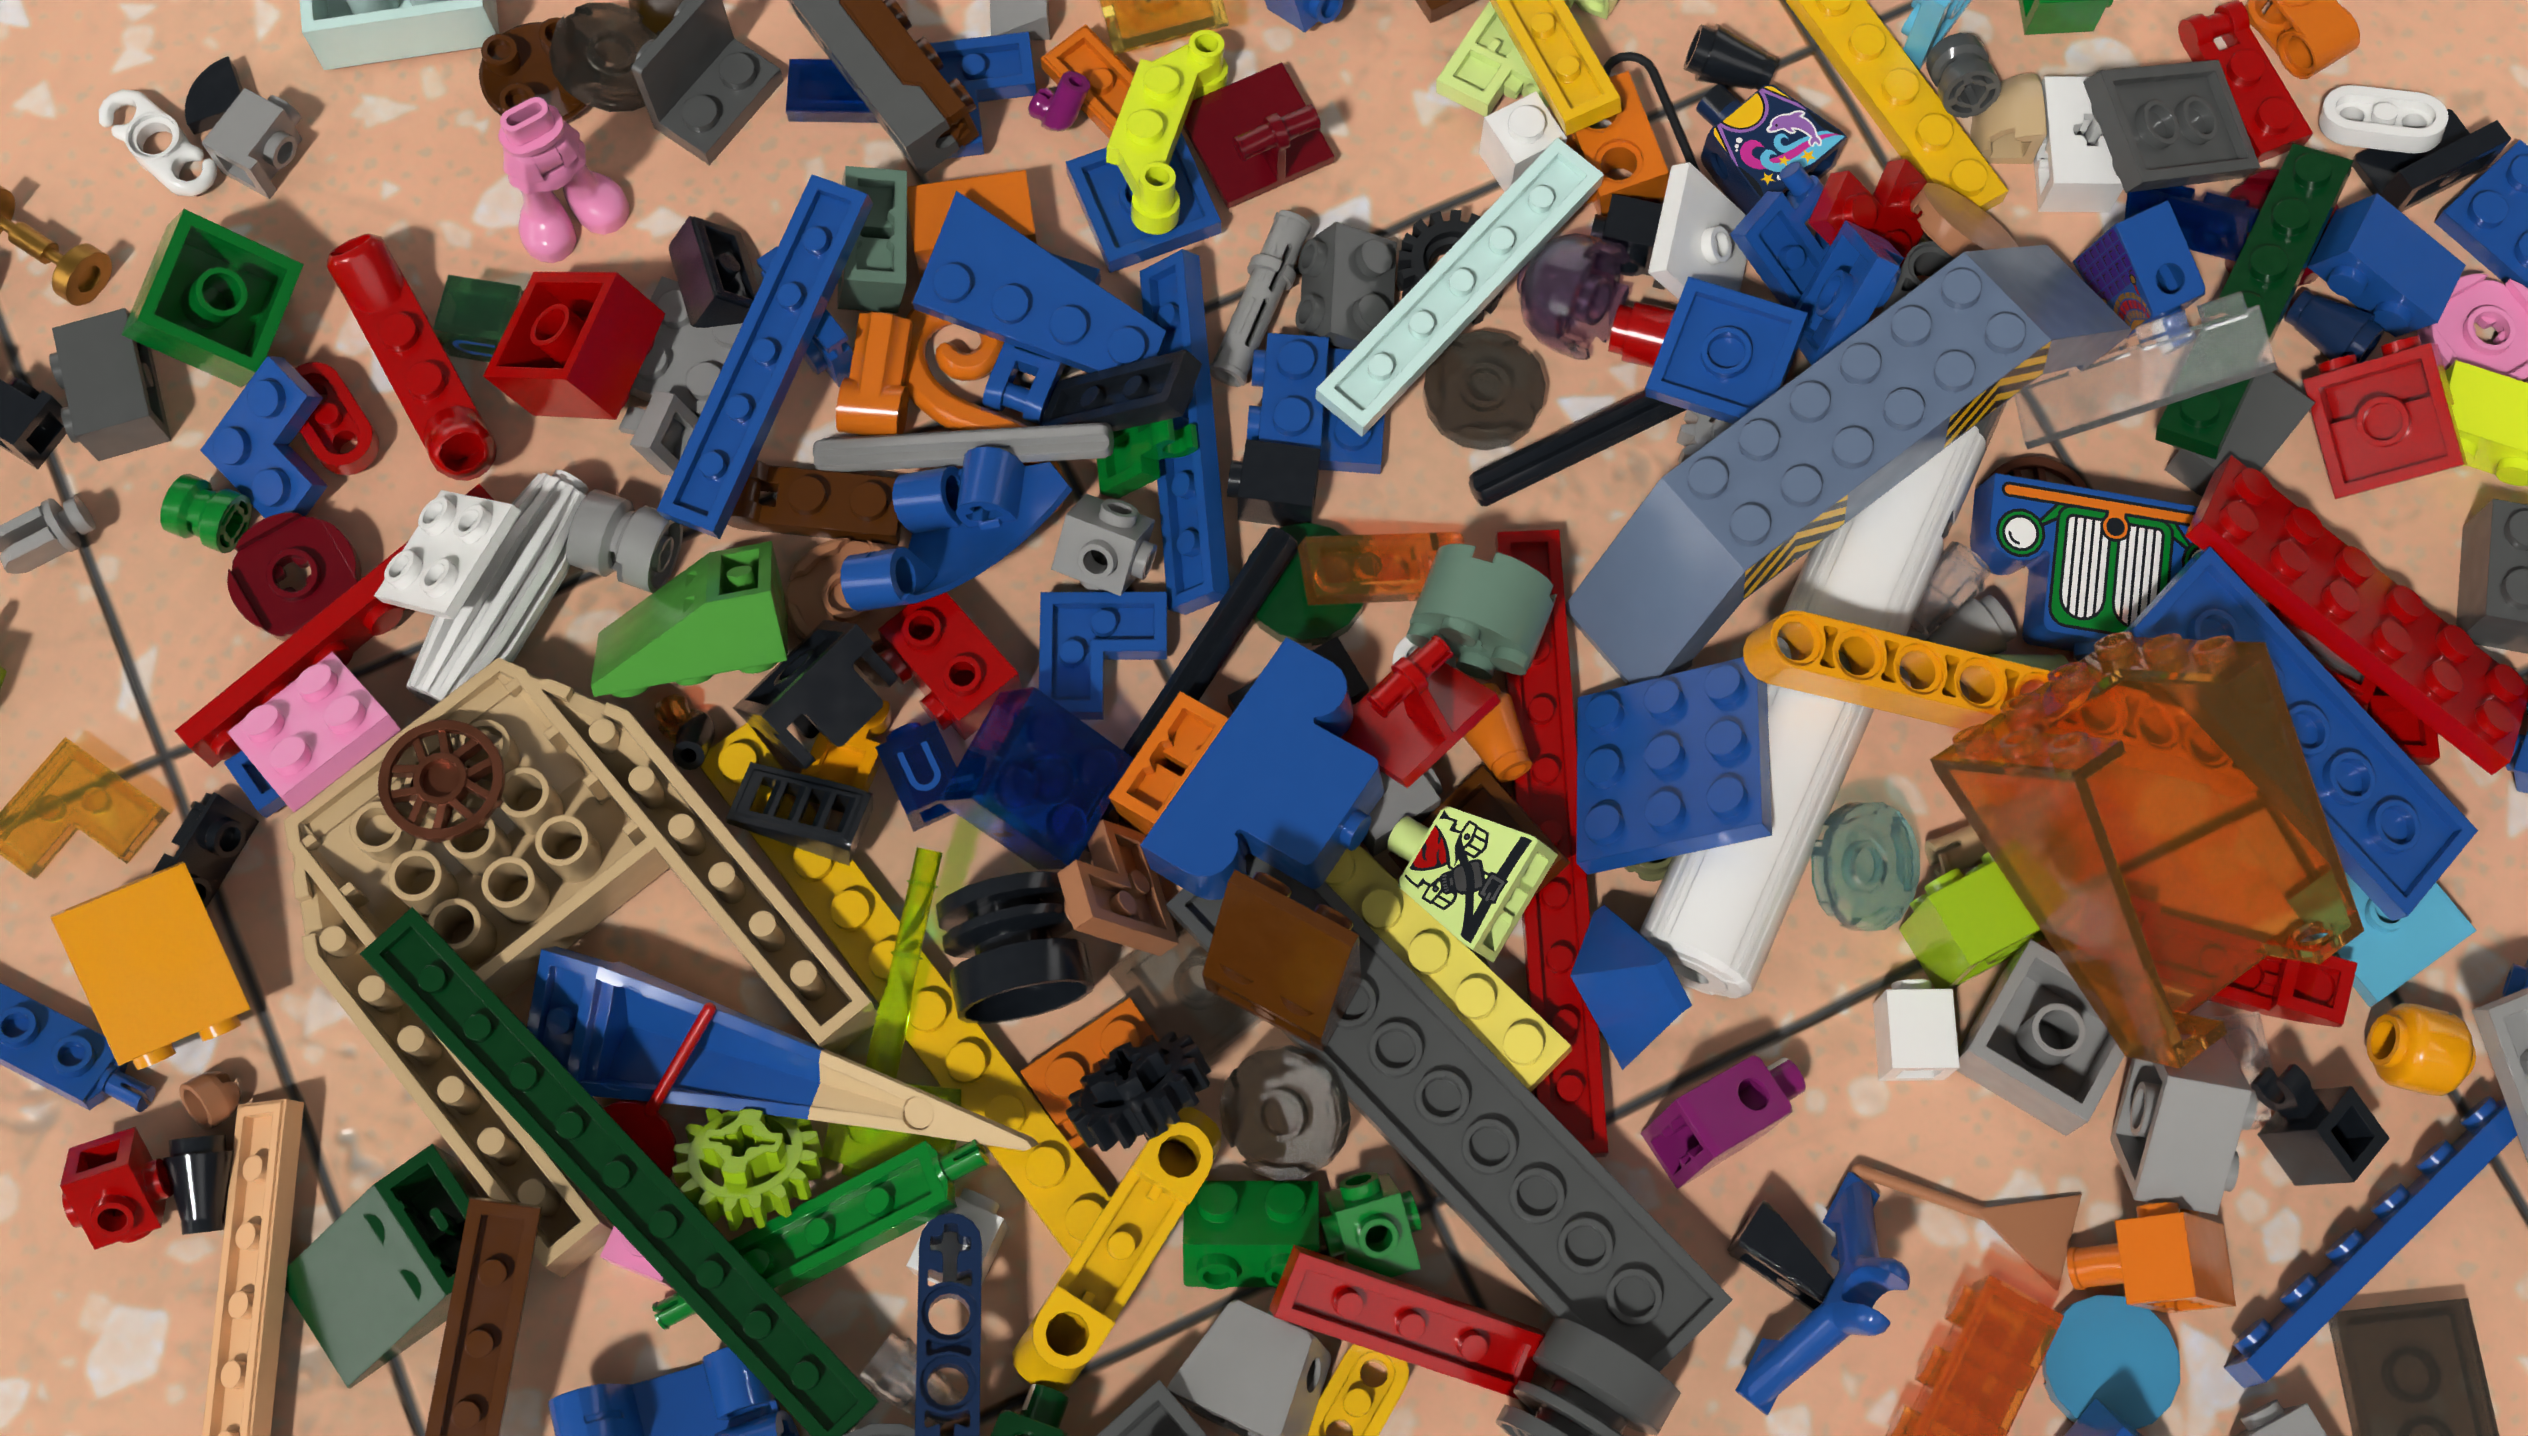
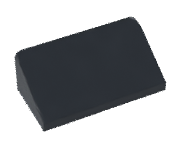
M689 216L671 241L669 253L690 325L696 328H708L741 324L744 322L759 289L742 234L736 230L704 219Z

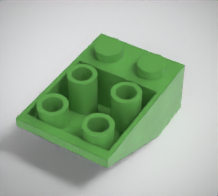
M772 541L709 552L598 633L591 679L593 696L612 694L618 698H627L645 692L650 686L676 682L683 686L696 685L709 680L714 674L735 670L748 674L760 673L773 668L778 662L787 661L788 615L786 613L785 595Z

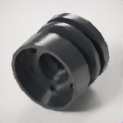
M1023 872L990 878L965 886L945 896L936 904L938 926L940 929L947 931L942 936L944 953L952 957L969 958L960 962L950 971V982L959 1020L966 1023L990 1024L1034 1017L1066 1007L1083 999L1093 991L1094 982L1085 943L1077 939L1060 938L1072 931L1073 926L1064 910L1065 899L1057 875L1058 872Z

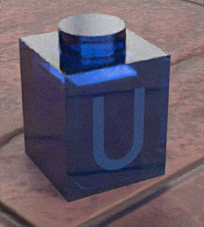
M935 720L923 726L918 722L903 725L892 731L886 737L885 743L876 746L882 765L913 832L972 806L967 788Z

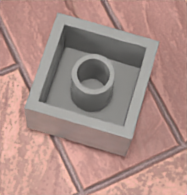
M2030 939L2010 957L1959 1047L1960 1068L1956 1071L2067 1136L2090 1120L2150 1009Z
M2143 1021L2138 1033L2110 1137L2134 1200L2149 1203L2175 1202L2182 1209L2217 1215L2224 1191L2231 1192L2234 1189L2239 1173V1156L2236 1147L2241 1130H2249L2254 1122L2257 1096L2255 1090L2251 1089L2241 1070L2240 1062L2236 1061L2223 1034Z

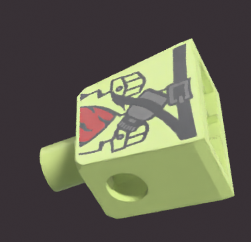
M1448 806L1440 810L1430 828L1409 816L1402 818L1393 828L1387 843L1389 851L1409 862L1399 879L1398 886L1465 946L1493 963L1558 856L1544 843L1529 834Z

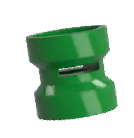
M184 474L173 482L165 495L160 511V523L162 528L169 533L185 539L196 535L204 546L221 553H228L235 549L241 536L249 527L252 516V504L250 498L244 494L228 488L216 491L213 490L211 483L207 480L191 474Z

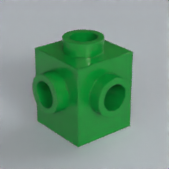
M1376 1172L1357 1173L1343 1179L1339 1183L1338 1189L1324 1193L1330 1215L1319 1218V1222L1330 1257L1342 1255L1344 1262L1390 1278L1421 1269L1412 1237L1413 1232L1422 1230L1419 1212L1411 1191L1400 1193L1389 1173L1380 1176Z

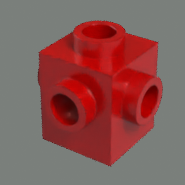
M136 1126L71 1147L68 1150L60 1183L63 1191L62 1202L64 1211L73 1227L83 1228L94 1250L119 1241L130 1243L140 1240L153 1230L162 1227L166 1200L173 1195L164 1161L160 1158L152 1159Z

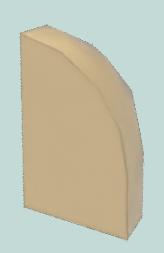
M2025 73L2002 81L1998 99L1986 111L1972 117L1971 141L1988 163L2032 164L2047 135L2042 84L2037 74Z

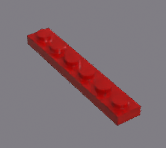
M480 484L465 494L494 500ZM408 542L175 730L177 735L195 754L213 768L220 761L228 760L241 751L227 731L242 721L251 710L263 705L296 680L305 669L317 664L331 652L347 666L352 659L353 653L374 635H382L395 627L402 618L406 608L383 603L374 595L385 579L384 573L387 565L394 556L403 551Z

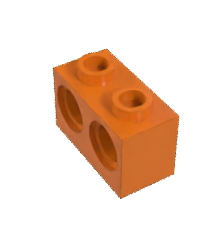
M1629 70L1609 77L1621 97L1622 112L1606 119L1612 122V124L1601 129L1588 126L1566 136V144L1604 174L1601 186L1584 203V205L1593 203L1597 214L1603 216L1608 214L1612 194L1654 203L1663 202L1669 179V170ZM1615 169H1625L1632 173L1630 177L1623 180H1614L1606 176L1608 172Z
M1181 691L1178 693L1108 796L1127 825L1147 836L1229 718Z

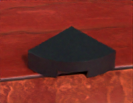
M229 56L207 67L196 78L188 92L185 103V118L187 125L194 135L212 129L243 90L236 68Z

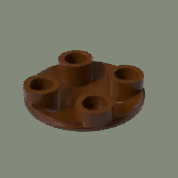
M555 17L549 18L544 22H533L516 26L503 34H495L488 37L481 48L483 57L479 69L481 90L488 104L500 116L505 111L530 98L540 97L547 104L557 108L566 122L582 112L589 105L597 91L600 70L595 52L590 44L580 34L575 32L572 24L566 19Z

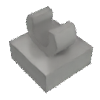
M655 390L646 410L638 407H628L619 430L623 433L633 434L630 445L661 474L672 476L699 418L675 394Z

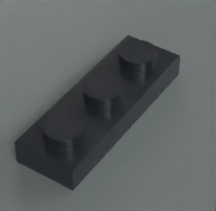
M1185 349L1058 381L1040 426L1106 422L1111 425L1113 432L1183 416L1185 409L1193 398V388L1202 363Z

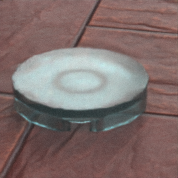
M1848 802L1830 813L1823 824L1829 826L1825 831L1823 840L1815 841L1811 855L1812 884L1819 905L1828 916H1835L1842 923L1840 926L1854 931L1885 930L1903 917L1910 906L1909 904L1914 900L1920 878L1919 848L1912 827L1900 811L1883 802Z

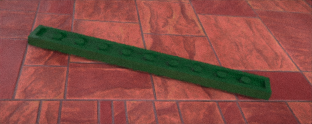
M411 907L360 953L370 966L811 1436H843L849 1433L880 1403L875 1395L418 911Z

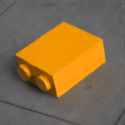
M183 861L52 914L50 917L118 1066L133 1061L136 1069L140 1070L176 1054L173 1042L197 1032L202 1041L223 1035L241 1026L237 1015L250 1010V1006Z

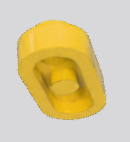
M1353 1344L1345 1353L1319 1398L1307 1436H1326V1429L1334 1422L1347 1424L1352 1431V1436H1379L1407 1386L1409 1378L1408 1363ZM1376 1362L1384 1367L1386 1371V1381L1379 1387H1370L1362 1381L1360 1371L1365 1364Z

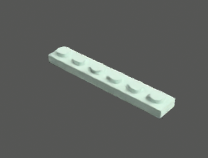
M1557 137L1316 388L1315 399L1363 437L1601 186L1604 174Z

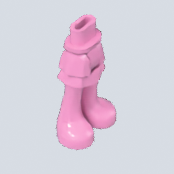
M533 97L502 114L498 137L503 146V169L508 174L510 184L521 190L524 204L520 212L518 229L524 248L533 258L541 262L555 263L564 260L573 252L577 241L575 228L560 200L553 192L563 187L565 199L575 217L590 232L606 235L616 232L626 223L629 215V203L623 189L610 177L587 168L586 147L579 139L580 134L563 120L557 108L547 104L543 98Z

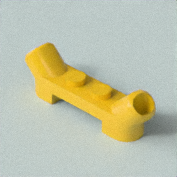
M1192 1107L1181 1109L1178 1112L1181 1120L1176 1124L1168 1123L1169 1130L1147 1140L1012 1352L1014 1367L1031 1385L1040 1384L1060 1392L1069 1390L1086 1364L1098 1352L1115 1325L1116 1318L1185 1208L1192 1202L1210 1172L1213 1160L1221 1147V1132L1217 1124L1205 1113Z

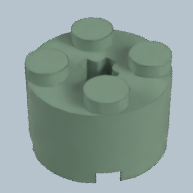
M1447 544L1441 546L1436 552L1412 613L1406 638L1414 645L1422 648L1431 640L1433 635L1439 636L1451 648L1450 651L1453 652L1454 656L1458 658L1456 667L1463 673L1475 678L1490 680L1495 670L1525 675L1532 665L1556 601L1557 594L1550 595L1553 584L1536 569L1508 555L1496 552L1491 563L1472 558L1476 546L1466 544Z

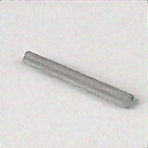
M1105 422L823 438L816 441L813 445V456L816 470L832 472L963 466L964 454L976 447H995L1006 450L1016 456L1022 463L1100 459L1113 454L1114 435L1111 425Z

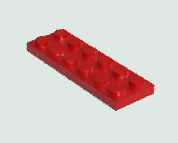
M2232 455L2215 469L2185 534L2186 538L2202 550L2210 546L2245 584L2490 775L2495 774L2511 762L2528 702V685L2524 683L2521 676L2513 668L2506 664H2499L2477 647L2463 629L2445 622L2427 608L2413 590L2406 586L2398 585L2372 564L2369 557L2363 551L2356 547L2348 546L2323 527L2321 521L2313 512L2304 507L2296 506L2273 488L2268 478L2260 471L2246 467Z

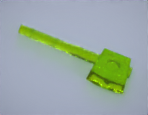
M918 847L915 853L910 880H906L909 885L894 951L890 952L893 954L888 980L877 1010L865 1066L895 1079L897 1078L910 1019L912 991L919 960H922L920 954L934 890L938 888L936 881L943 854L942 852ZM904 1082L961 1107V1089ZM829 1123L822 1157L843 1164L841 1174L855 1177L925 1140L934 1146L942 1156L955 1149L957 1140Z

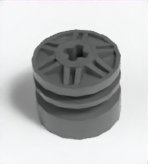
M1556 1317L1533 1356V1361L1554 1381L1553 1386L1549 1390L1540 1385L1519 1380L1513 1393L1524 1404L1535 1411L1536 1415L1533 1416L1523 1410L1505 1404L1496 1419V1424L1510 1436H1623L1622 1433L1626 1426L1639 1432L1657 1436L1681 1392L1660 1372L1631 1352L1580 1324Z

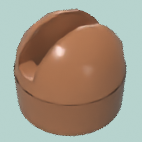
M209 1071L199 1074L183 1083L179 1088L180 1097L185 1109L195 1123L204 1130H211L230 1118L236 1112L241 1100V1091L237 1083L231 1082L229 1075L224 1072Z

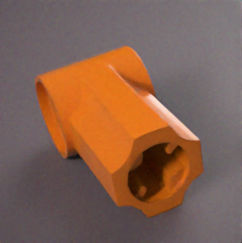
M880 312L859 313L849 378L844 377L837 399L836 428L838 432L866 436L904 433L909 406L908 387L905 386V379L914 323L910 319Z

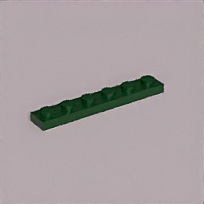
M2292 144L2157 426L2155 440L2215 460L2217 459L2350 176L2353 160L2298 144Z

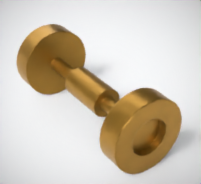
M0 185V234L2 231L8 233L9 242L41 263L48 264L52 262L57 265L52 277V288L58 296L75 306L85 305L94 300L105 288L111 276L112 262L110 257L88 243L77 245L65 255L59 253L58 244L24 222L13 223L11 220L15 212V198L10 191Z

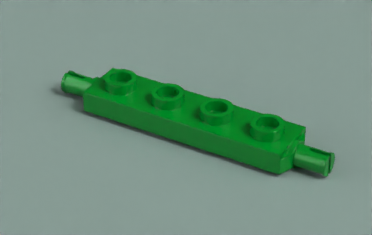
M975 1139L944 1156L925 1140L791 1209L792 1215L785 1218L780 1215L766 1222V1227H756L729 1242L774 1290L783 1297L929 1222L938 1215L945 1214L956 1208L954 1181L982 1166L989 1165V1158L985 1155L986 1150L983 1145L977 1144ZM678 1293L652 1305L653 1311L658 1313L654 1315L655 1319L664 1330L696 1314Z

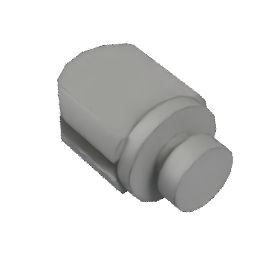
M74 496L64 501L63 508L54 499L49 498L41 502L40 506L0 525V552H2L0 561L7 573L19 574L29 572L68 551L73 552L79 549L81 541L77 531L81 535H85L95 530V522L85 504L78 497Z

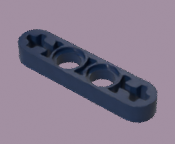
M955 1213L941 1214L930 1220L922 1230L919 1242L915 1436H940V1424L927 1428L925 1427L926 1417L945 1422L968 1417L969 1427L954 1424V1436H979L982 1241L980 1231L974 1222L964 1215ZM945 1232L957 1233L958 1243L970 1246V1250H963L958 1254L956 1281L971 1278V1286L952 1281L938 1283L933 1286L928 1285L929 1277L939 1281L943 1280V1254L941 1251L931 1250L930 1246L941 1244ZM941 1299H957L967 1308L969 1322L960 1332L951 1335L942 1334L935 1330L929 1322L928 1315L930 1309ZM939 1369H957L967 1379L968 1392L963 1400L957 1404L941 1405L929 1395L927 1389L928 1380Z

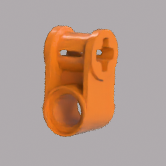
M2247 0L2245 7L2249 15L2250 25L2262 35L2279 56L2285 69L2299 79L2312 77L2357 49L2360 43V30L2356 20L2337 0ZM2267 2L2271 3L2272 5L2269 7L2266 13L2263 14L2262 9L2264 8V6L2267 4Z

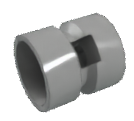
M594 489L581 501L574 515L566 543V558L569 565L603 577L617 571L619 582L654 593L666 584L675 567L683 539V525L665 519L656 511L657 509L646 505L635 512L633 503L630 500Z

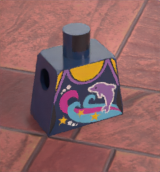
M1718 84L1704 95L1696 107V111L1713 126L1707 135L1701 154L1702 164L1727 198L1745 215L1750 212L1767 191L1783 192L1787 196L1789 190L1780 179L1779 174L1790 163L1800 162L1809 176L1815 175L1820 180L1836 166L1847 138L1841 130L1774 85H1764L1746 101L1741 103L1722 84Z

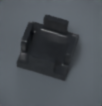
M823 620L788 654L787 661L780 662L733 709L751 727L757 728L792 765L807 769L816 760L786 729L791 723L806 738L812 739L821 732L832 745L841 747L883 707V700L854 670L853 665L855 664L877 686L890 688L899 678L871 648L874 642L857 624Z

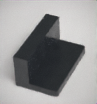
M2447 109L2448 122L2442 140L2432 150L2413 154L2369 148L2356 155L2353 159L2352 167L2373 195L2378 193L2396 209L2403 212L2487 169L2508 144L2511 137L2498 120L2470 134L2453 110Z

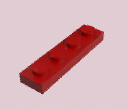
M1294 1245L1269 1306V1310L1275 1318L1516 1399L1519 1398L1513 1393L1514 1388L1519 1380L1531 1382L1537 1367L1533 1361V1356L1546 1335L1539 1328Z

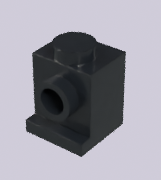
M1612 194L1607 216L1595 214L1587 250L1599 252L1596 264L1610 267L1614 272L1625 276H1638L1641 274L1651 276L1648 270L1663 204ZM1654 279L1653 288L1664 290L1665 287Z
M13 377L9 384L0 379V447L34 468L39 469L67 434L61 419L62 406L52 395L43 390L40 393L17 377Z

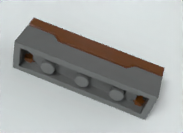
M788 0L795 15L920 176H923L960 150V146L967 145L979 136L969 114L977 108L970 94L957 78H954L949 83L943 78L939 70L944 68V65L925 37L915 42L906 30L911 28L912 24L896 0Z

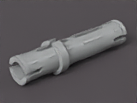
M1286 210L1277 212L1260 254L1254 255L1249 262L1247 271L1250 274V278L1231 317L1230 324L1215 359L1210 364V374L1224 384L1235 387L1245 385L1248 372L1253 363L1254 349H1259L1283 291L1289 290L1294 283L1296 272L1293 270V267L1305 239L1312 229L1310 222L1301 215Z

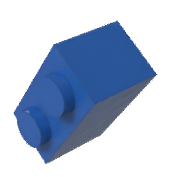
M2376 193L2335 211L2308 268L2327 282L2333 292L2347 298L2360 310L2375 315L2374 323L2385 328V331L2394 337H2398L2438 323L2466 265L2381 195Z

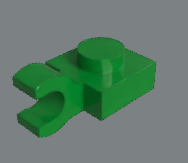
M1172 418L1113 432V454L1106 458L1097 459L1100 494L1119 499L1159 479V460L1184 457L1198 449L1196 425L1188 424L1181 429L1174 430Z

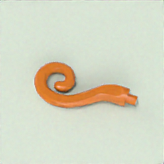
M914 308L911 309L905 318L910 319L914 323L905 386L908 387V395L913 403L934 421L951 431L1027 427L1008 416L968 402L949 392L937 382L926 359V347L931 337L943 327L953 325V323L917 311ZM979 333L981 343L973 352H960L953 344L944 342L936 348L935 359L939 368L950 378L960 381H976L992 372L1004 342ZM1057 461L1023 463L1025 466L1051 462L1065 479ZM1061 503V505L1054 512L1058 511L1062 507L1063 503Z

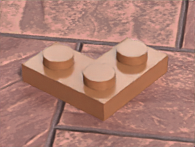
M1102 819L1084 832L1092 857L1091 864L1075 860L1057 873L1065 899L1064 910L1066 916L1072 923L1075 931L1162 956L1178 945L1179 942L1170 913L1167 910V903L1158 875L1150 869L1140 846L1146 836L1138 831Z

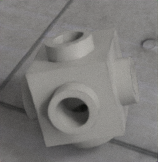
M1086 493L1065 516L1051 570L1079 580L1086 589L1092 592H1111L1121 596L1136 578L1144 580L1152 567L1157 545L1149 541L1155 519L1139 514L1136 507L1125 501L1117 499L1102 500Z

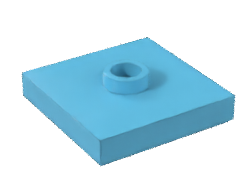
M2339 865L2285 902L2287 907L2326 954L2358 963L2352 986L2369 1007L2380 1002L2477 931L2437 882L2409 916L2391 921Z

